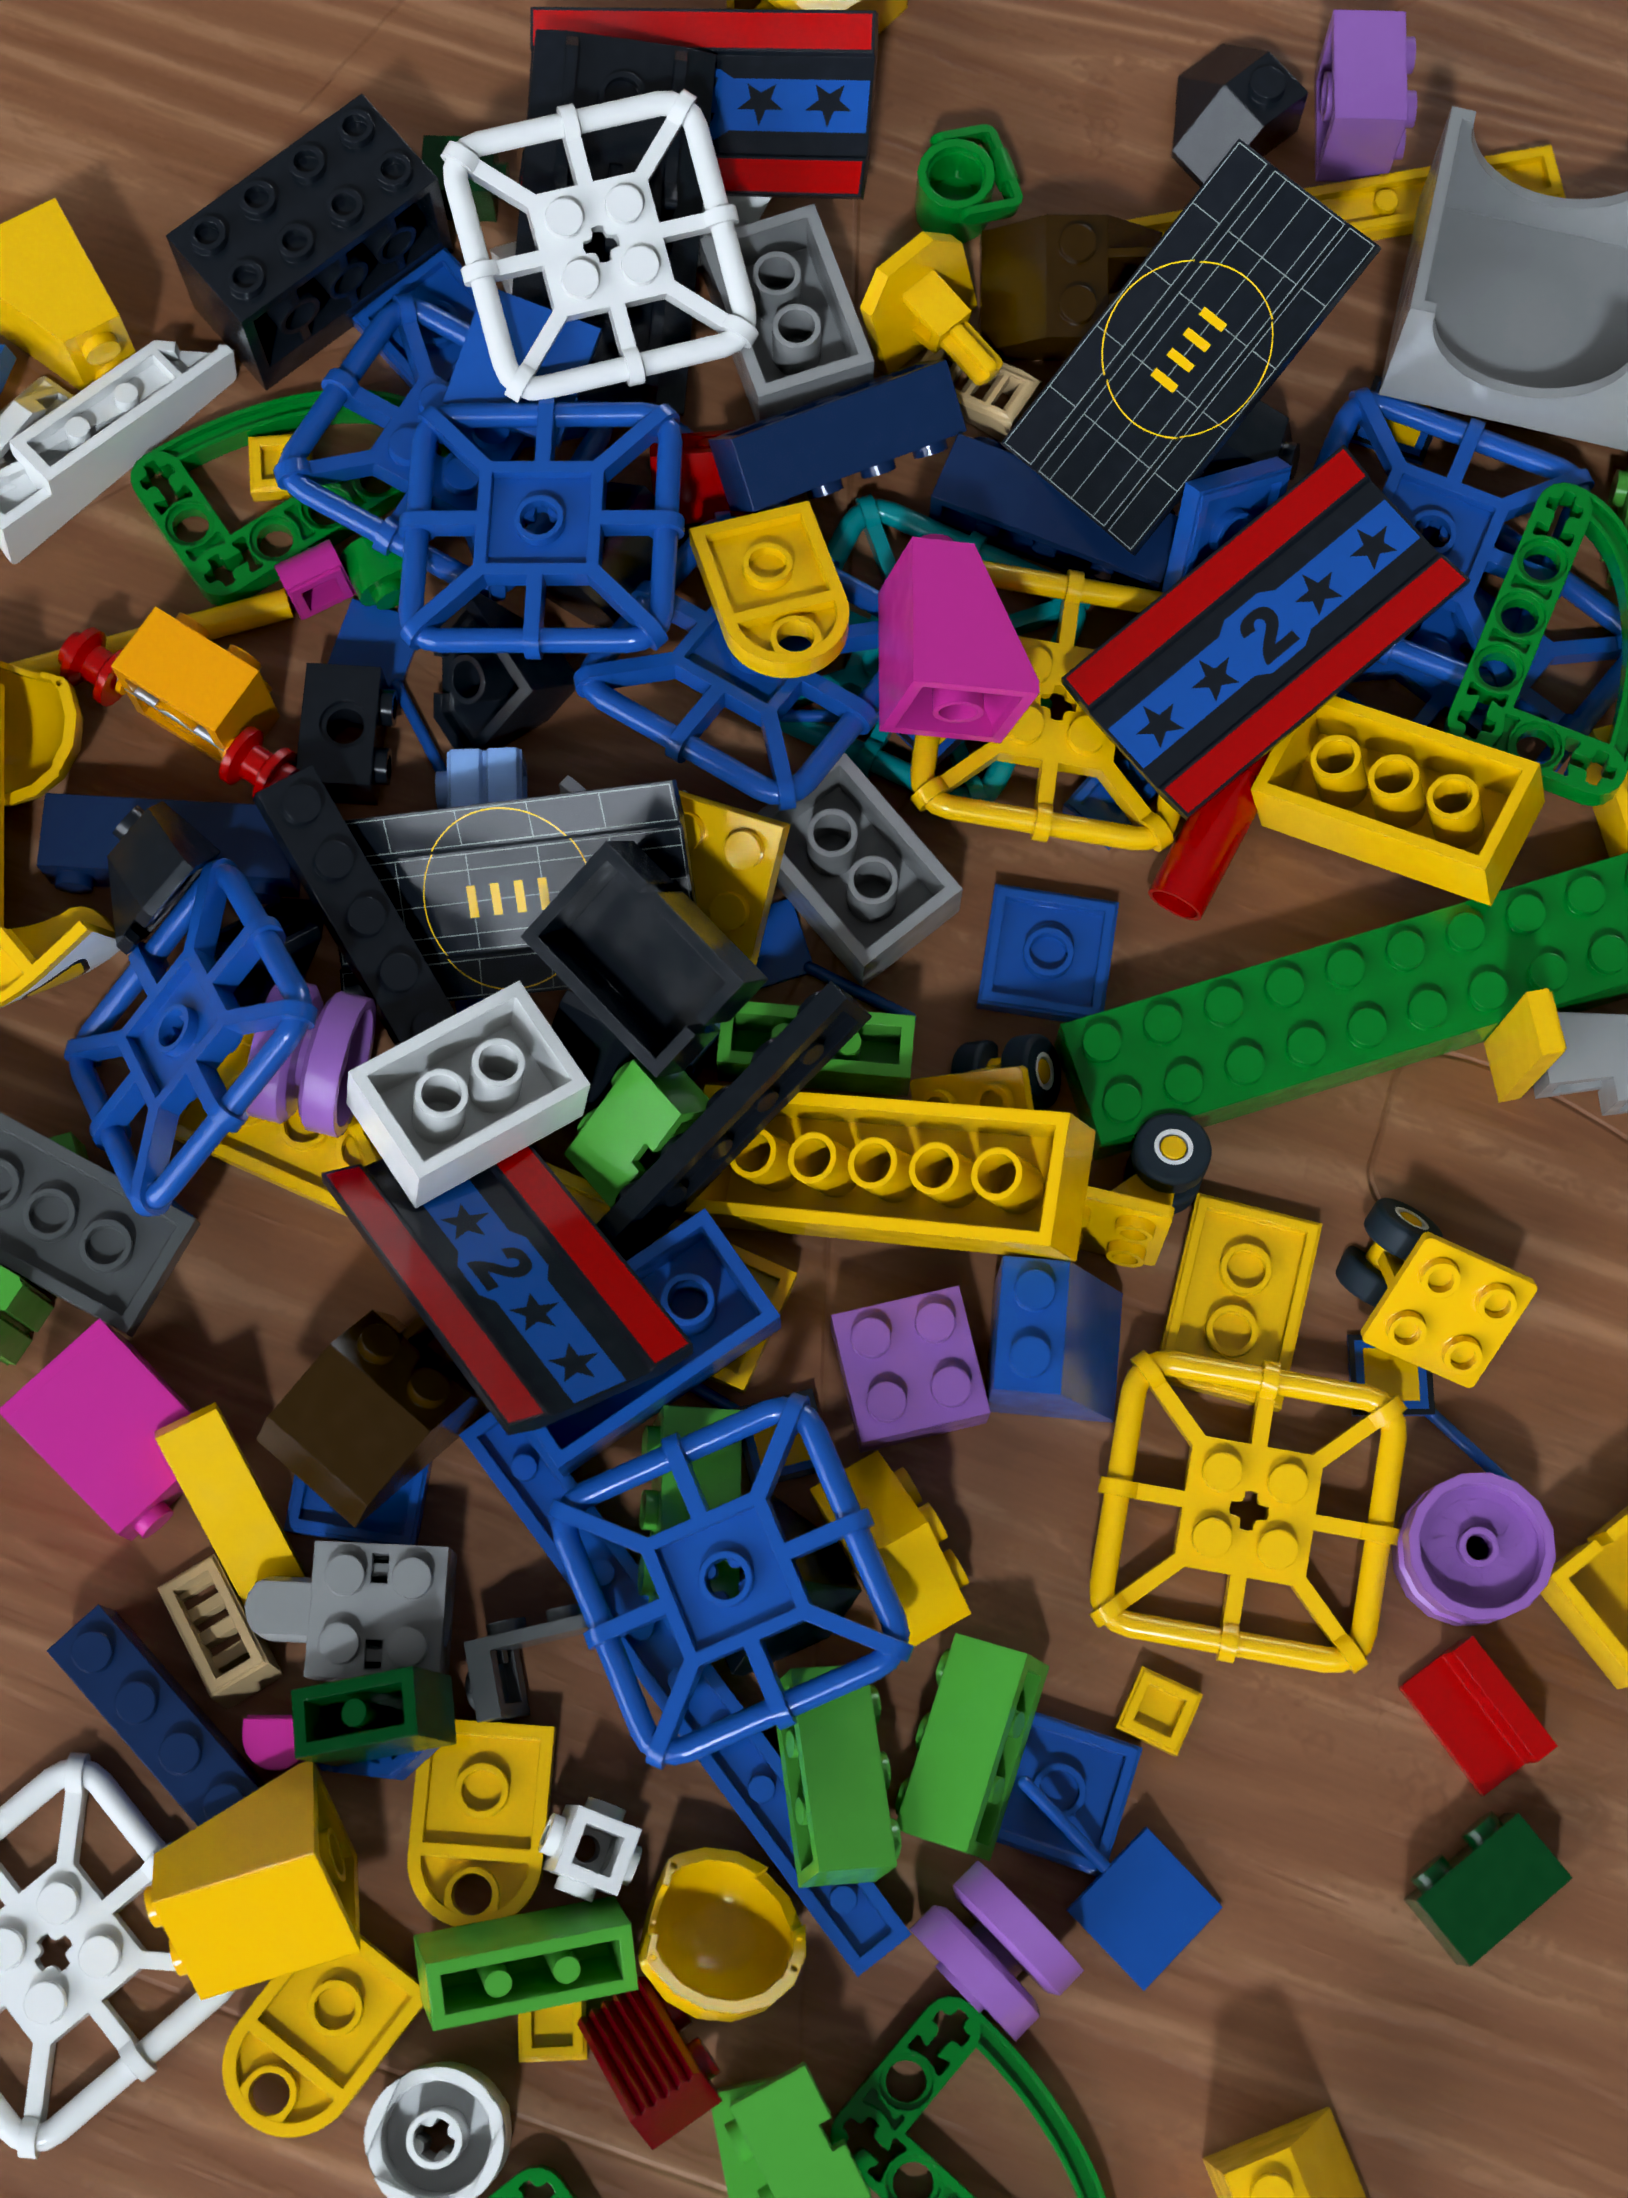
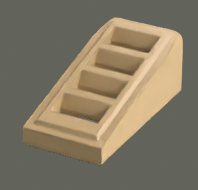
M943 348L936 354L928 350L921 361L942 360L945 358L953 363L949 370L954 384L963 372L962 369ZM1004 362L999 373L987 383L991 387L982 400L973 397L979 386L975 385L971 379L967 381L961 391L955 389L964 421L1000 442L1004 440L1040 394L1042 381ZM1002 392L1011 397L1003 409L994 406Z
M215 1553L157 1588L210 1698L222 1707L228 1709L236 1706L283 1676L266 1640L250 1628L246 1620L245 1606ZM215 1585L218 1593L190 1610L186 1608L185 1601ZM227 1609L229 1613L227 1617L204 1631H199L198 1625ZM239 1633L240 1641L217 1655H212L210 1649Z

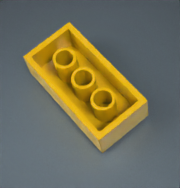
M1337 696L1332 698L1271 750L1251 787L1261 826L1488 906H1492L1545 803L1540 763Z

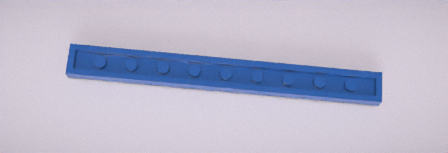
M488 1412L461 1432L459 1436L571 1587L554 1544L551 1528L553 1517L547 1514L553 1499L560 1501L563 1495L576 1486L577 1483L571 1474L565 1477L562 1476L532 1431L508 1436L493 1414ZM594 1506L586 1510V1512L602 1518ZM579 1529V1535L613 1619L647 1604L649 1596H641L638 1593L639 1566L625 1547ZM667 1617L621 1638L636 1677L662 1712L684 1660ZM711 1663L704 1666L678 1734L680 1736L744 1709ZM762 1732L698 1759L857 1977L912 1935L873 1882L798 1888L781 1757Z

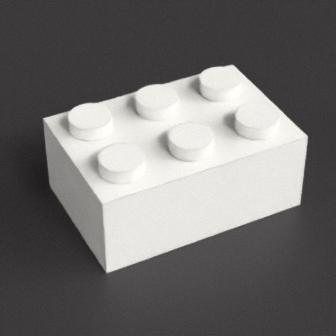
M519 980L348 1071L346 1104L416 1209L582 1117L591 1084Z

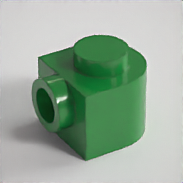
M362 536L350 543L340 555V561L362 605L370 607L376 605L380 610L396 607L399 605L402 558L392 552L388 556L372 549L373 542Z

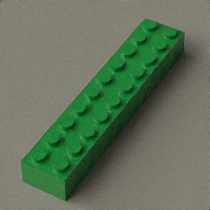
M1628 853L1499 891L1492 906L1469 900L1060 1024L1054 1044L1079 1118L1096 1131L1092 1154L1094 1161L1132 1150L1140 1127L1152 1117L1160 1114L1176 1113L1185 1115L1195 1120L1204 1128L1484 1042L1526 992L1549 988V991L1553 993L1557 1012L1579 1013L1628 998Z

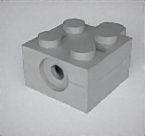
M315 1541L312 1578L269 1576L256 1582L246 1599V1620L252 1631L266 1640L306 1643L304 1677L315 1681L333 1682L409 1666H416L449 1675L457 1553L450 1547ZM365 1663H381V1668L365 1667Z

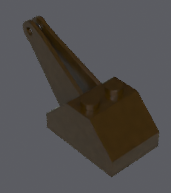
M1046 214L982 231L980 237L979 335L999 355L1002 361H1065L1162 237V232L1111 215Z
M371 1310L327 1346L267 1416L256 1439L355 1528L457 1440L461 1432L478 1421L486 1407L471 1384L463 1377V1373L447 1353L442 1359L427 1345L435 1338V1335L421 1316L406 1327L393 1315Z

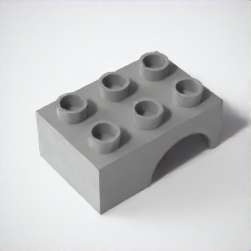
M1452 106L1419 198L1379 395L1628 451V191L1602 198L1570 199L1549 196L1526 189L1497 172L1482 155L1474 135L1476 111Z

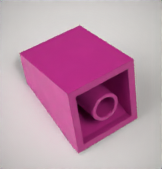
M927 534L921 537L912 536L878 592L879 731L1001 743L1039 695L1038 677L975 544L956 542L949 536L942 534Z
M99 1318L0 1407V1414L117 1535L130 1541L139 1534L142 1538H147L157 1532L172 1517L174 1511L169 1506L184 1492L155 1440V1431L194 1411L128 1339Z

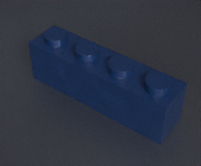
M947 360L917 362L714 437L708 441L730 511L757 513L790 505L789 498L807 492L809 499L835 493L844 488L842 478L860 472L862 479L885 474L897 468L894 458L912 452L914 459L940 453L949 448L947 438L966 432L967 429Z
M958 433L932 492L929 517L968 535H971L973 531H977L988 536V544L1067 574L1068 569L1084 571L1085 578L1156 591H1161L1164 584L1178 516L1172 510L1134 556L1013 453L1007 452L1000 443L987 437L978 436L970 438Z
M45 793L37 866L51 884H55V888L60 891L72 894H89L93 892L94 887H110L107 856L120 841L112 834L113 831L135 806L139 805L146 811L147 808L164 801L221 851L215 860L226 858L237 865L238 869L246 876L261 904L281 902V897L299 898L301 882L255 804Z
M98 1604L47 1650L49 1655L197 1826H200L266 1785L263 1779L116 1610Z

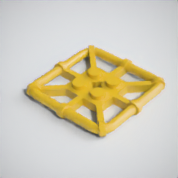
M983 561L995 588L1061 599L1056 642L1018 636L1038 677L1040 693L1001 743L988 742L941 776L935 777L940 737L915 735L910 767L911 788L914 792L910 797L911 801L920 812L928 810L931 814L947 820L1030 833V839L1033 841L1046 843L1049 837L1130 851L1154 849L1157 852L1162 851L1173 843V833L1176 831L1181 815L1159 794L1156 813L1151 811L1114 763L1115 745L1078 705L1061 683V678L1096 650L1074 646L1080 603L1140 613L1160 597L1163 592L1085 578L1084 571L1068 569L1067 574L1064 575ZM1052 693L1063 695L1065 701L1071 703L1073 711H1065L1061 720L1051 719L1050 708L1041 706V698L1048 699ZM995 761L1039 768L1034 808L956 796L949 793ZM1057 771L1097 778L1133 825L1053 812Z
M1145 1350L1132 1357L1130 1361L1133 1366L1127 1371L1121 1387L1107 1477L1100 1476L1097 1491L1104 1495L1089 1581V1598L1093 1610L1088 1614L1098 1628L1104 1625L1111 1632L1126 1638L1215 1653L1216 1661L1232 1664L1235 1657L1320 1673H1343L1351 1670L1354 1674L1368 1665L1366 1657L1371 1653L1377 1637L1391 1545L1397 1546L1400 1529L1393 1527L1407 1441L1406 1419L1403 1415L1407 1407L1398 1394L1391 1397L1385 1391L1366 1384L1281 1370V1363L1263 1360L1262 1365L1259 1366L1179 1351H1155L1148 1354ZM1170 1376L1255 1391L1256 1399L1249 1442L1243 1443L1206 1436L1165 1377ZM1148 1389H1150L1190 1445L1183 1490L1133 1482ZM1277 1395L1369 1412L1312 1454L1268 1447L1274 1403ZM1381 1428L1367 1523L1316 1514L1323 1468ZM1245 1491L1257 1494V1504L1266 1509L1264 1520H1254L1251 1530L1241 1529L1240 1517L1230 1514L1231 1502L1243 1501ZM1136 1499L1180 1507L1173 1553L1115 1593L1129 1500ZM1313 1531L1365 1540L1349 1635L1306 1577ZM1184 1567L1228 1574L1219 1627L1127 1610L1129 1606ZM1247 1578L1289 1585L1333 1647L1240 1631L1239 1625Z

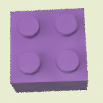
M1333 9L1314 75L1315 181L1343 182L1388 174L1393 161L1402 160L1405 150L1406 128L1414 127L1417 113L1416 90H1407V74L1413 73L1415 65L1416 39L1415 37L1406 36V11Z
M959 1285L831 1315L830 1329L860 1453L987 1423L991 1412Z

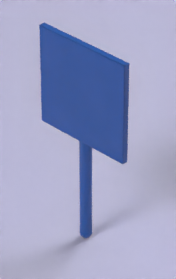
M1022 1776L1018 1780L1019 1787L1101 1872L1066 1911L1133 1981L1145 1991L1223 1907L1146 1826L1110 1863L1029 1777Z

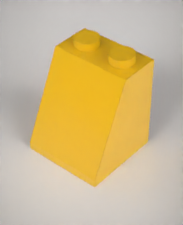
M53 198L0 224V334L81 391L132 356L136 351L117 309L56 198Z
M305 1761L299 1763L153 1855L152 1885L144 1889L146 1911L150 1922L155 1928L164 1927L169 1937V1950L173 1966L179 1976L188 1974L200 2000L361 1951L358 1856L314 1762Z
M1325 2107L1202 2158L1218 2198H1366L1330 2107Z

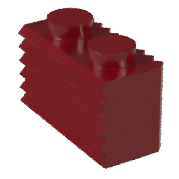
M640 1976L637 1977L638 1990L614 1994L612 2000L603 2001L600 2008L591 2009L589 2016L580 2017L577 2025L630 2123L653 2151L723 2101L711 2082V2079L721 2073L698 2036L689 2042L684 2035L683 2030L693 2024L689 2015L666 2002L648 1978Z

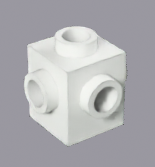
M588 1796L585 1807L566 1804L562 1816L556 1813L550 1816L543 1831L538 1852L546 1855L542 1869L558 1875L554 1889L592 1903L596 1890L618 1896L621 1885H629L636 1872L642 1853V1847L637 1845L642 1829L622 1822L626 1810ZM587 1835L595 1843V1853L590 1860L581 1862L575 1857V1853L581 1837Z

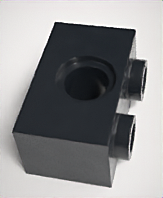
M321 663L306 664L296 768L302 770L313 765L334 803L378 806L380 785L390 784L392 752L391 748H384L386 726L395 727L398 697L396 689H389L381 667ZM357 726L363 729L361 736L352 743L341 744L334 741L337 733L345 727Z

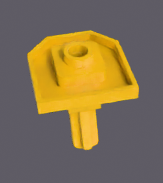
M922 231L875 270L861 303L860 310L877 368L884 374L900 369L925 347L934 354L943 348L971 381L978 386L991 381L1003 367V362L999 355L969 323L971 310L977 306V301L963 244L951 234Z

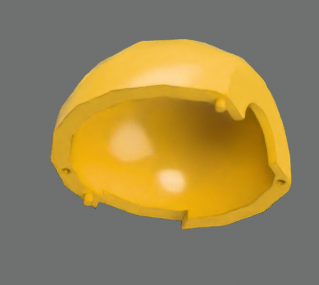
M0 661V683L5 685L4 807H9L41 798L66 778L81 750L84 718L75 689L67 679L43 671L41 673L29 671Z
M710 1847L676 1854L667 1861L650 1902L639 1947L641 1970L666 2002L696 2019L734 2022L764 2012L794 1986L806 1958V1926L801 1924L788 1894L766 1872L769 1867L739 1851Z

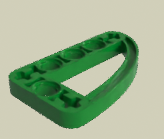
M368 390L397 407L405 399L404 396L393 393ZM322 391L282 397L224 415L177 436L143 455L135 462L131 470L130 482L140 504L202 595L211 604L220 606L253 597L280 580L274 565L330 539L334 547L356 533L337 522L332 525L315 523L311 519L313 509L292 496L230 534L188 473L211 460L249 445L248 437L281 435L295 431ZM342 406L330 424L377 425ZM437 442L441 452L439 456L446 458L451 451L444 444ZM160 473L164 479L169 480V484L178 499L170 507L160 490L155 486L153 487L150 479L154 475ZM364 477L321 485L378 517H382L395 509L405 493L394 487L381 494L368 492L362 487ZM201 517L209 523L208 531L202 539L196 542H184L176 537V530L179 524L186 518ZM282 531L293 538L290 550L280 557H268L260 551L262 539L269 533ZM246 549H249L255 565L259 568L254 572L251 571L248 561L245 562L241 553ZM222 566L228 572H232L235 579L231 585L226 587L220 580H216L214 571Z
M1562 482L1552 484L1544 489L1537 499L1444 723L1443 732L1519 756L1516 748L1518 741L1526 737H1536L1543 740L1549 746L1551 752V759L1544 764H1540L1544 790L1587 806L1603 805L1613 799L1628 771V530L1616 513L1599 497L1580 486ZM1558 506H1566L1571 510L1559 539L1546 536ZM1584 535L1594 544L1606 563L1615 587L1621 618V676L1615 714L1607 743L1514 708ZM1531 555H1544L1554 562L1557 574L1548 580L1534 579L1525 571L1523 561ZM1513 607L1523 608L1534 617L1535 628L1527 633H1514L1502 623V612ZM1492 660L1503 662L1512 671V683L1504 687L1488 685L1480 677V665ZM1479 701L1490 706L1481 726L1482 731L1476 739L1464 735L1466 731L1465 724L1470 721L1476 704ZM1565 750L1573 754L1562 775L1555 771L1564 756ZM1591 762L1603 766L1601 771L1603 778H1601L1597 785H1591L1585 781L1587 777V771L1585 770L1588 769Z
M945 1995L935 1998L930 2002L841 2107L831 2123L830 2139L832 2144L843 2138L847 2143L849 2134L843 2126L850 2118L861 2124L868 2117H871L877 2122L873 2130V2136L887 2151H889L895 2138L906 2146V2148L897 2152L888 2160L879 2179L868 2171V2169L879 2163L877 2157L863 2146L857 2148L852 2153L867 2185L879 2197L899 2198L893 2189V2177L897 2169L903 2164L917 2162L926 2166L932 2174V2189L926 2198H977L906 2133L975 2048H977L1008 2082L1039 2124L1057 2154L1076 2198H1106L1084 2146L1052 2094L1010 2042L969 2002L959 1996ZM960 2009L967 2016L962 2023V2027L968 2036L960 2045L952 2039L944 2043L936 2055L948 2061V2063L940 2073H936L927 2057L917 2050L909 2048L908 2045L915 2036L920 2035L924 2044L928 2046L939 2031L938 2026L933 2021L935 2014L942 2010L945 2014L951 2016ZM904 2060L913 2061L920 2065L926 2077L925 2088L921 2095L907 2102L899 2101L892 2097L886 2086V2076L890 2068L897 2062Z

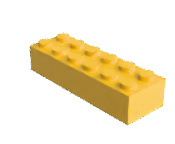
M705 1084L704 1094L710 1099L718 1090L725 1086ZM799 1092L684 1212L694 1216L706 1208L718 1227L1076 1262L1096 1131L1069 1112Z

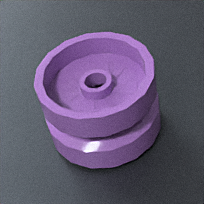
M305 982L311 995L312 1005L318 1009L315 1028L306 1031L297 1048L248 1107L246 1112L251 1117L281 1124L287 1121L298 1109L305 1130L338 1138L344 1134L354 1115L346 1104L348 1071L371 1059L376 1028V1005L372 998L340 991L335 993L323 1007V1001L317 985ZM276 984L269 992L265 1003L284 1000ZM275 1030L254 1033L247 1065Z
M1490 1472L1462 1473L1417 1496L1399 1518L1396 1527L1400 1529L1397 1546L1391 1545L1393 1571L1406 1597L1428 1617L1452 1626L1486 1625L1530 1606L1548 1585L1556 1559L1554 1530L1541 1503L1518 1482ZM1468 1538L1472 1539L1471 1548L1480 1549V1560L1473 1559L1467 1553L1466 1543Z
M977 1860L953 1884L955 1898L977 1923L969 1930L949 1909L933 1905L909 1930L939 1961L935 1967L979 2013L985 2009L1017 2041L1040 2017V2012L1036 2000L1017 1981L1016 1977L1024 1970L1045 1992L1060 1996L1084 1970L1035 1915L988 1868Z

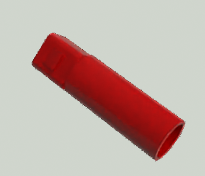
M1271 750L1185 821L1148 890L1150 898L1159 906L1179 917L1194 921L1201 920L1257 814L1251 787Z

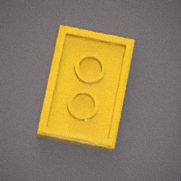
M1197 1193L1190 1215L1159 1351H1179L1259 1366L1262 1365L1263 1360L1279 1362L1281 1363V1370L1290 1371L1323 1224ZM1170 1376L1165 1377L1169 1385L1250 1406L1255 1405V1391ZM1276 1396L1274 1412H1279L1282 1409L1283 1396Z

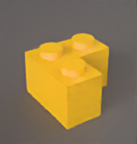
M878 1450L845 1468L861 1510L868 1508L875 1525L869 1529L905 1611L910 1632L908 1643L915 1647L969 1616L971 1611L960 1590L969 1584L967 1575L950 1548L942 1552L938 1543L948 1538V1535L929 1503L919 1508L917 1507V1504L922 1502V1498L905 1468L901 1467L893 1472ZM821 1483L810 1488L809 1490L826 1524L835 1521L836 1518ZM845 1540L838 1541L863 1585Z

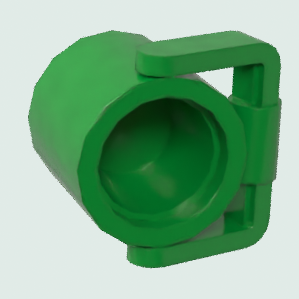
M988 124L942 131L930 138L931 147L921 157L916 183L915 213L917 222L923 231L951 234L960 242L967 243L978 237L987 227L988 222L1011 218L1017 213L1023 200V194L1019 186L1020 179L1007 148L1003 147L998 132L994 127ZM994 183L1002 193L1004 200L992 202Z

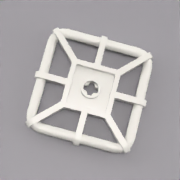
M685 89L681 93L675 91H654L575 109L573 103L556 107L557 113L475 131L460 138L457 142L449 141L441 153V158L444 160V186L466 265L460 269L463 282L466 287L472 288L492 367L500 383L506 388L504 395L517 403L521 398L528 401L557 398L627 381L629 387L644 384L646 376L723 359L741 351L743 347L751 348L757 339L759 332L755 328L757 323L756 306L735 225L740 222L736 205L729 204L708 123L701 108L695 104L697 96ZM667 116L635 172L596 181L592 180L581 134ZM681 126H683L705 211L659 223L649 181ZM562 139L574 186L535 194L481 161L479 157ZM468 178L527 214L536 251L498 260L489 259ZM603 232L606 238H613L617 247L611 249L610 261L600 262L596 253L586 254L583 245L591 242L592 233ZM712 233L732 314H728L674 280L665 243ZM542 272L552 313L524 361L519 366L496 282ZM665 299L719 334L639 352L626 308ZM608 312L620 357L535 376L566 322Z
M71 1752L68 1759L60 1760L43 1770L0 1806L1 1841L59 1791L65 1788L56 1863L22 1890L0 1862V1899L5 1905L0 1909V2013L7 2009L33 2043L23 2119L17 2115L0 2092V2139L9 2147L16 2149L19 2158L38 2159L41 2152L49 2151L66 2141L136 2079L145 2082L158 2070L156 2062L225 2004L236 1991H230L204 2000H200L196 1992L140 2041L107 2000L142 1969L176 1971L170 1952L146 1950L118 1914L144 1892L145 1887L152 1885L153 1855L173 1842L166 1845L113 1776L98 1763L91 1761L89 1753ZM88 1791L145 1862L140 1869L107 1897L103 1895L79 1864ZM48 1935L53 1940H59L66 1936L72 1943V1946L65 1953L70 1964L63 1971L56 1965L45 1968L41 1963L40 1957L44 1953L41 1944ZM91 2015L118 2050L120 2058L47 2120L56 2043L87 2016Z

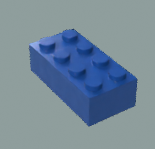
M706 1208L626 1261L693 1343V1354L658 1377L541 1429L532 1430L563 1477L659 1413L663 1405L672 1404L781 1329L780 1314Z

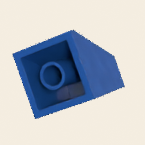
M1003 1256L993 1286L985 1390L990 1412L1113 1423L1115 1417L1123 1293L1070 1261Z

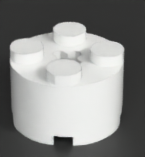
M449 2061L422 2065L404 2074L386 2087L375 2101L369 2113L364 2131V2145L369 2166L376 2183L388 2198H477L502 2170L509 2154L512 2139L509 2104L497 2086L477 2069L462 2063ZM442 2119L449 2124L447 2134L452 2139H455V2145H447L439 2153H434L429 2149L432 2137L423 2132L424 2126L432 2127Z

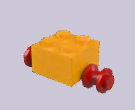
M155 606L125 648L118 650L115 654L106 649V634L96 627L87 628L82 633L74 632L65 640L58 654V663L61 664V677L67 679L72 686L79 685L85 680L93 684L94 700L105 707L113 705L127 693L137 712L220 763L219 778L228 785H234L241 779H244L254 785L252 798H254L256 792L300 771L296 768V752L288 747H283L276 753H272L263 747L264 737L280 715L270 695L272 688L263 680L260 674L261 664L248 652L236 645L231 644L225 650L209 640L210 633L192 617L179 612L174 618Z

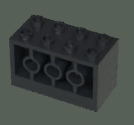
M363 94L350 101L166 235L194 308L223 342L233 350L236 357L266 391L354 327L353 316L443 248H446L451 254L454 253L438 178Z

